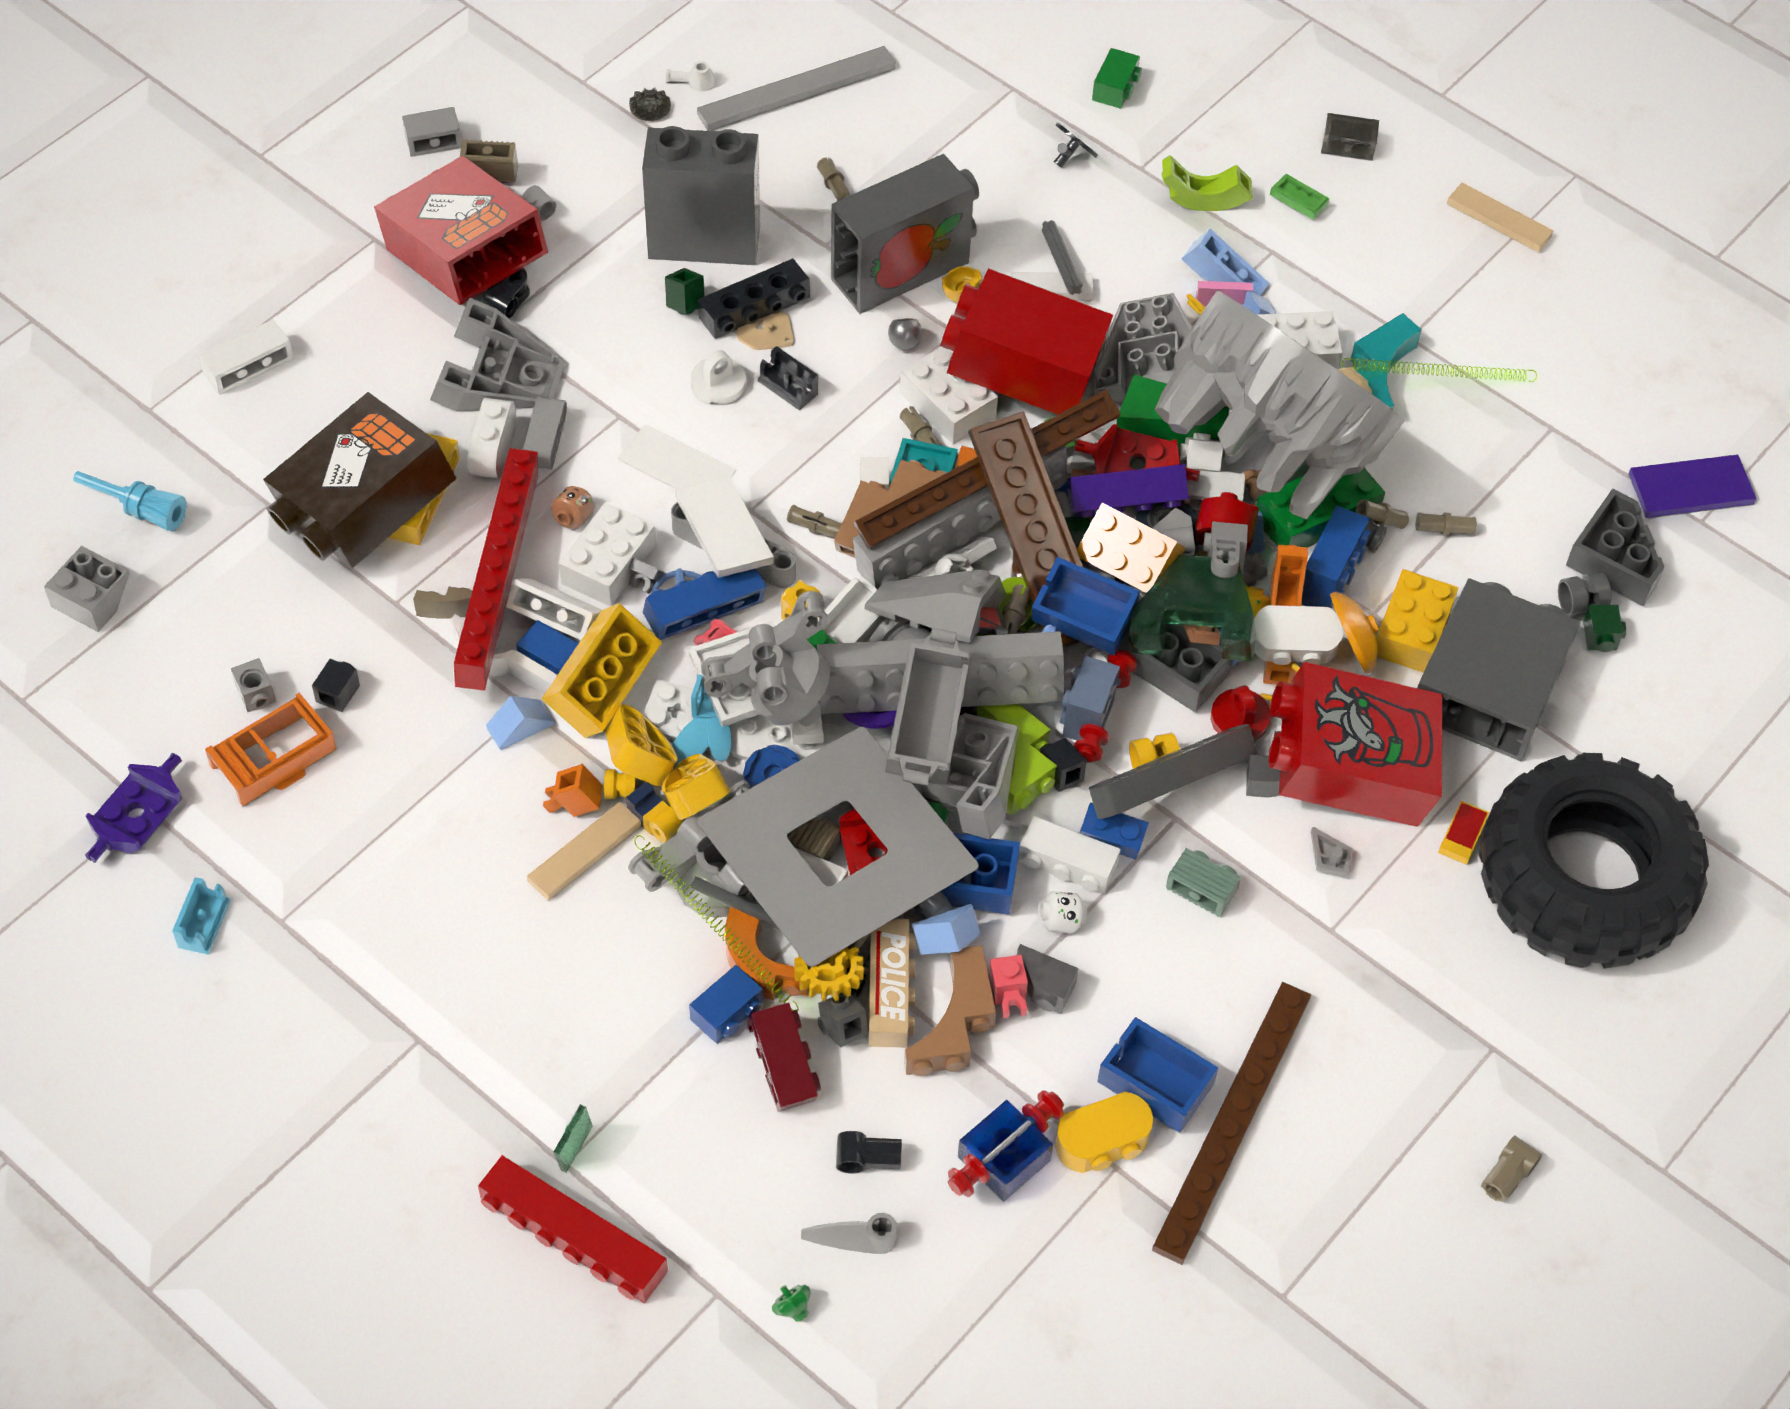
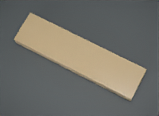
M1463 182L1448 197V205L1538 253L1553 235L1554 230Z
M619 802L528 874L527 881L549 901L641 827V820Z

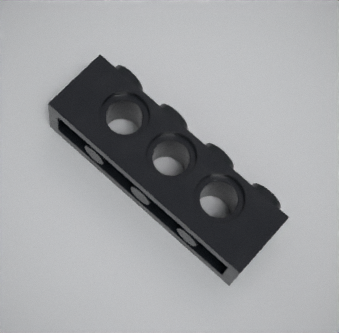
M792 258L697 299L699 319L714 339L737 330L739 327L755 323L760 318L772 313H778L785 308L810 298V278Z

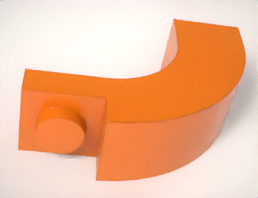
M730 907L725 924L726 955L730 968L737 965L763 988V997L766 999L774 1000L776 990H781L785 994L792 996L799 994L808 996L809 988L800 990V981H795L794 966L774 962L765 957L759 950L757 942L761 932V920Z

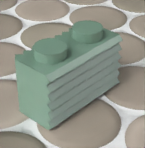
M1185 848L1181 857H1179L1175 866L1169 872L1166 888L1173 893H1177L1178 896L1188 899L1189 902L1199 905L1206 911L1216 914L1217 917H1221L1238 891L1241 876L1237 875V872L1228 865L1220 866L1212 862L1204 852Z

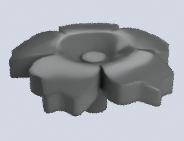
M1255 552L1252 556L1250 553L1245 555L1242 581L1249 587L1255 586L1257 580H1262L1263 577L1267 576L1268 569L1261 566L1265 561L1262 554Z

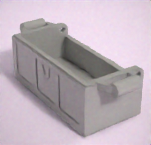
M932 628L931 633L926 637L923 644L910 641L885 771L903 775V781L921 785H928V780L947 784L971 659V653L959 651L956 639L957 632ZM929 641L954 644V648L930 645Z

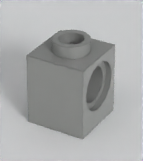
M260 658L231 668L236 688L247 712L262 709L276 702L272 684Z

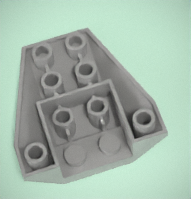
M1174 293L1119 304L1094 367L1095 394L1107 390L1113 401L1122 404L1134 374L1166 384L1169 382L1175 372L1174 357L1192 330Z

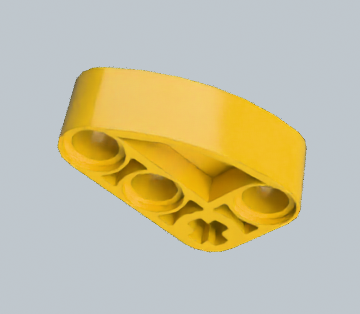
M626 704L619 706L605 730L612 763L626 774L652 785L662 786L663 781L678 761L672 745L661 731L638 710Z
M694 754L682 760L667 775L662 784V791L676 817L680 820L691 817L722 799L730 792L716 763L702 754Z

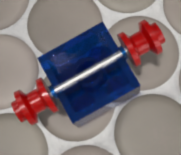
M1042 1090L1037 1094L1038 1103L1034 1106L1029 1103L1025 1104L1022 1107V1113L1007 1099L959 1140L957 1157L965 1166L960 1170L953 1167L948 1171L949 1180L947 1183L951 1190L958 1196L971 1197L975 1192L973 1185L979 1181L991 1189L1003 1202L1007 1200L1051 1161L1053 1143L1043 1133L1048 1130L1047 1121L1051 1117L1059 1120L1064 1116V1103L1061 1098L1052 1091Z

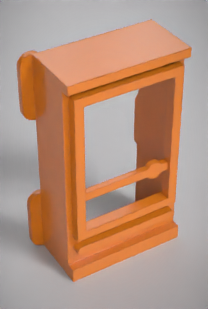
M299 692L296 694V698L214 747L210 745L205 748L210 767L212 769L219 768L236 790L239 803L243 807L274 787L278 790H284L306 775L305 768L337 748L333 732ZM303 718L317 735L281 757L276 758V753L271 752L262 740ZM256 743L267 754V759L272 761L261 769H258L244 752Z

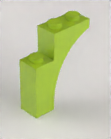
M1019 704L977 706L976 711L979 717L1018 726L1017 744L1006 813L1011 816L1020 809H1026L1033 799L1040 794L1048 793L1055 784L1054 777L1057 765L1040 753L1041 748L1049 744L1051 729Z

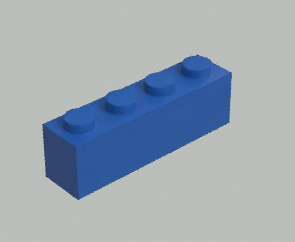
M756 568L720 578L717 577L714 571H709L692 581H681L673 588L652 592L646 597L642 613L655 636L662 640L711 622L713 619H719L761 603L767 586Z

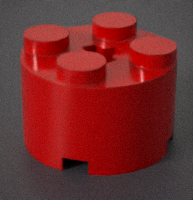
M1222 492L1220 497L1204 498L1195 527L1196 542L1204 547L1205 533H1211L1212 522L1248 525L1246 552H1248L1252 544L1259 508L1238 500V496L1231 492Z

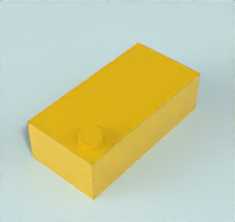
M620 603L601 610L541 699L584 738L603 732L662 642Z

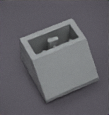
M81 545L45 584L44 589L52 608L99 632L117 612L130 572L128 569Z

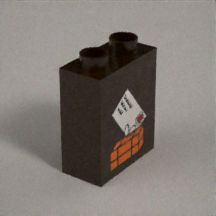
M367 392L267 475L263 481L275 499L266 508L267 512L284 532L290 535L297 528H301L303 530L300 533L301 539L316 557L324 561L333 553L353 568L457 478L437 440Z

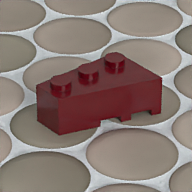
M788 1002L752 1013L747 1022L749 1033L754 1032L758 1045L756 1052L758 1058L762 1059L766 1072L765 1078L777 1112L815 1101L818 1097L817 1091H821V1085L817 1073H811L807 1060L811 1059V1052L807 1041L801 1042L798 1029L802 1028L798 1011L796 1009L792 1010Z

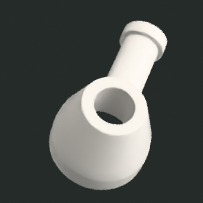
M697 61L690 72L666 69L665 82H689L690 87L694 90L706 91L714 85V74L707 62Z

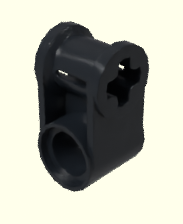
M522 268L487 289L482 303L496 308L510 319L530 295L529 286L526 284L528 277L526 270Z

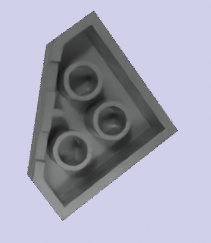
M1612 488L1573 544L1566 566L1583 575L1603 572L1609 581L1611 590L1644 606L1657 587L1665 566L1662 558L1658 557L1654 548L1655 541L1649 526L1645 525L1642 519V509L1639 502Z

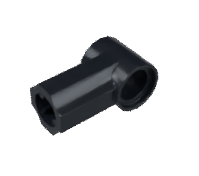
M858 1131L841 1132L837 1136L836 1169L849 1174L863 1172L865 1168L900 1170L902 1139L867 1138L864 1133Z

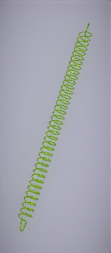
M1344 358V359L1342 360V362H1341L1342 367H1343V361H1344V360H1346V359L1354 360V359H1353V358ZM1355 359L1354 362H1353V367H1352V368H1353V369H1356V362H1355V361L1358 360L1359 363H1358L1357 369H1358V371H1360V369H1361V363H1360V361H1361V360ZM1366 359V360L1364 361V363H1363L1362 370L1365 371V369H1366V363H1365V362L1368 361L1369 363H1368V366H1367V370H1368V372H1369L1370 369H1371V364H1370V362L1373 361L1374 363H1373V366H1372V371L1374 372L1375 369H1376L1375 362L1378 361V360H1375V361H1374V360H1370V361H1369L1368 359ZM1381 360L1380 362H1383L1382 372L1384 373L1386 369L1385 362H1388L1387 372L1388 367L1390 372V363L1393 361L1389 362L1386 360L1384 362L1383 360ZM1378 361V366H1377V371H1378V372H1380V369H1381V365H1380V362H1379V361ZM1395 361L1393 362L1392 373L1395 372V363L1397 362V373L1399 374L1400 363ZM1405 362L1408 364L1406 370L1407 374L1410 373V364H1413V362ZM1417 362L1414 363L1413 366H1412V370H1411V373H1412V374L1415 373V366H1414V365H1415V364H1418ZM1405 363L1402 366V374L1405 373ZM1419 363L1416 369L1417 375L1420 373L1419 365L1422 364L1423 366L1421 369V374L1424 375L1425 364ZM1430 363L1429 365H1432L1431 375H1432V370H1433V375H1434V372H1435L1434 365H1433L1432 363ZM1428 364L1426 369L1427 376L1430 373V368ZM1442 364L1437 365V368H1436V376L1439 375V366H1440V365L1442 366V368H1441V376L1444 375V366H1447V364H1445V365H1442ZM1448 365L1445 373L1446 377L1449 375V366L1452 367L1450 375L1453 377L1454 366ZM1463 366V367H1466L1465 377H1466V372H1467V377H1468V375H1469L1468 368L1471 367V366H1468V367H1467V366ZM1476 366L1471 367V370H1470V378H1472V377H1473V374H1474V373H1473V368H1476V370H1475V378L1477 379V378H1478V368H1481V367H1480V366H1479V367H1476ZM1458 367L1456 368V371H1455V376H1456V377H1458V375H1459V369H1458ZM1463 367L1461 368V371H1460V377H1461V378H1462L1463 375H1464ZM1483 367V368L1486 369V370H1485V373H1484V378L1487 379V377H1488V370H1487V369H1491V368H1490V367H1488V368ZM1493 367L1492 369H1495L1494 379H1495V373H1496V379H1497V377H1498V372H1497V369ZM1483 368L1480 370V379L1483 378ZM1509 368L1500 369L1499 380L1502 379V376L1504 380L1507 379V370H1510ZM1492 369L1490 370V373H1489V379H1490V380H1491L1492 377H1493V371H1492ZM1511 369L1508 375L1509 381L1512 379V370H1514L1515 372L1513 374V380L1516 381V371L1519 369ZM1524 369L1521 370V371H1524V374H1523V381H1524V382L1526 381V378H1527L1526 371H1534V372L1536 373V378H1535L1533 381H1530V380H1529V382H1534V381L1537 379V372H1536L1535 370H1529V369L1526 370V371H1525ZM1521 371L1518 374V381L1522 379Z
M637 835L634 839L635 845L639 850H642L643 855L647 854L646 859H650V863H654V867H658V872H662V876H666V880H670L671 885L675 884L674 889H678V893H682L683 898L687 897L686 902H690V906H694L695 911L699 910L698 915H702V919H706L707 924L711 923L710 928H714V932H719V937L723 936L722 941L727 940L726 945H731V950L735 949L734 954L739 953L738 958H743L742 962H747L746 966L751 967V971H755V976L760 975L759 980H763V985L768 984L767 989L772 988L771 993H776L775 998L780 997L779 1002H784L785 1004L786 1001L792 996V994H790L786 999L780 1001L783 995L788 991L786 990L784 993L777 996L778 992L784 987V985H782L778 990L772 992L773 989L780 981H778L772 987L768 988L770 983L776 978L773 977L770 981L764 983L767 977L772 972H770L764 978L760 979L761 975L767 970V968H765L761 973L756 975L759 968L763 966V963L754 970H752V968L759 961V959L748 966L751 959L755 957V955H753L750 959L744 961L745 957L751 952V950L742 957H740V955L743 952V950L747 948V946H745L741 951L736 953V950L743 942H741L738 946L732 948V946L739 939V937H737L730 944H727L730 938L735 935V933H733L730 937L724 940L725 935L731 930V928L728 929L724 934L719 935L722 929L727 926V924H725L721 929L715 931L717 926L723 921L721 920L718 924L711 927L712 923L719 917V915L716 916L712 921L707 922L709 917L713 915L715 911H713L709 916L703 918L704 914L711 907L707 908L706 911L699 914L700 910L707 904V902H705L700 908L695 909L697 904L701 902L703 898H701L697 903L691 905L692 901L699 894H696L694 898L687 901L688 897L695 890H692L688 895L683 896L685 891L688 890L691 887V885H689L685 890L679 892L680 888L687 881L683 882L679 887L675 888L676 884L683 877H680L676 882L671 883L673 878L676 877L679 874V872H677L672 878L667 879L668 875L671 872H673L675 868L671 869L669 873L663 875L664 871L671 864H668L663 870H659L661 865H663L667 861V859H665L660 865L655 866L656 862L663 857V855H661L657 860L651 862L652 858L656 854H658L659 851H656L653 854V856L647 858L648 854L655 847H652L648 852L643 853L645 848H647L651 844V842H649L644 848L640 849L636 844V838L642 837L644 840L645 838L641 835Z

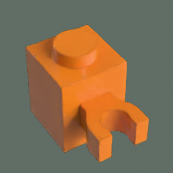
M584 764L559 771L556 775L555 786L545 788V794L550 800L543 801V807L549 813H552L563 806L573 817L598 810L600 808L603 785Z

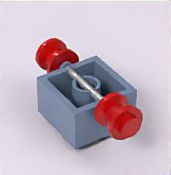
M1119 650L1116 651L1115 655L1109 654L1107 662L1085 656L1081 667L1076 666L1071 679V683H1073L1071 690L1067 689L1062 701V707L1064 708L1059 722L1064 724L1062 736L1076 740L1074 747L1087 759V763L1102 759L1104 752L1100 746L1106 745L1109 740V734L1104 727L1115 701L1116 689L1126 688L1130 685L1132 678L1129 673L1134 672L1137 667L1136 659L1128 651Z

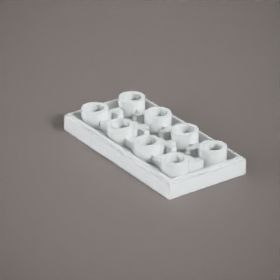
M730 476L675 490V498L718 578L773 564L774 556Z

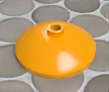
M1335 591L1330 596L1336 613L1366 675H1369L1374 671L1378 655V644L1375 632L1380 631L1373 614L1366 616L1364 610L1356 601L1343 593Z

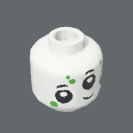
M1052 891L1046 896L1045 901L1040 902L1038 917L1040 920H1043L1044 926L1048 931L1075 933L1086 922L1087 906L1077 893Z

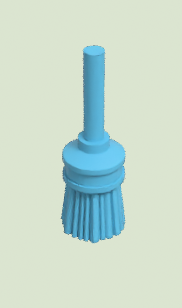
M80 471L74 474V482L119 498V502L123 503L125 514L135 516L140 520L146 519L167 531H176L186 516L187 502L183 495L157 490L155 486L146 485L142 481H135L130 487H120Z

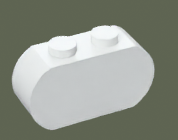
M491 398L483 399L469 444L468 471L470 475L495 479L502 477L515 432L516 406L513 401Z
M1268 605L1257 613L1253 622L1250 641L1253 651L1264 661L1273 662L1278 665H1286L1291 662H1308L1319 665L1320 663H1327L1335 657L1340 648L1344 629L1337 613L1329 607Z

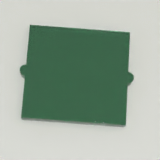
M581 1104L569 1125L566 1126L565 1132L553 1151L560 1170L567 1173L575 1157L580 1152L584 1141L593 1127L586 1106Z

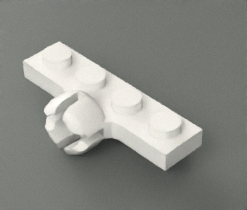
M978 537L956 551L944 555L939 561L909 579L973 571L972 566L969 565L980 563L989 558L988 553L997 549L993 538Z

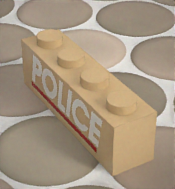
M893 919L871 932L869 1047L907 1048L908 1036H914L915 1016H908V1007L915 1006V988L909 987V978L915 979V959H909V950H915L914 931H909V919Z

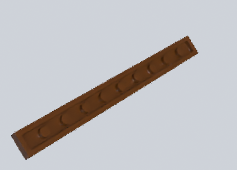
M1104 390L1031 428L1040 455L1043 458L1117 419L1121 413L1108 391ZM978 457L856 520L854 526L866 547L870 549L988 487Z
M1282 981L1152 1248L1153 1252L1183 1265L1308 1006L1312 994Z

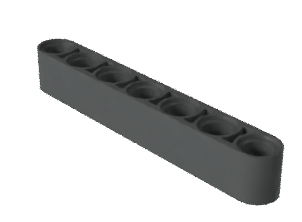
M1244 724L1229 728L1089 787L1097 818L1102 819L1120 814L1244 761L1250 757V754L1257 755L1258 752L1250 725Z

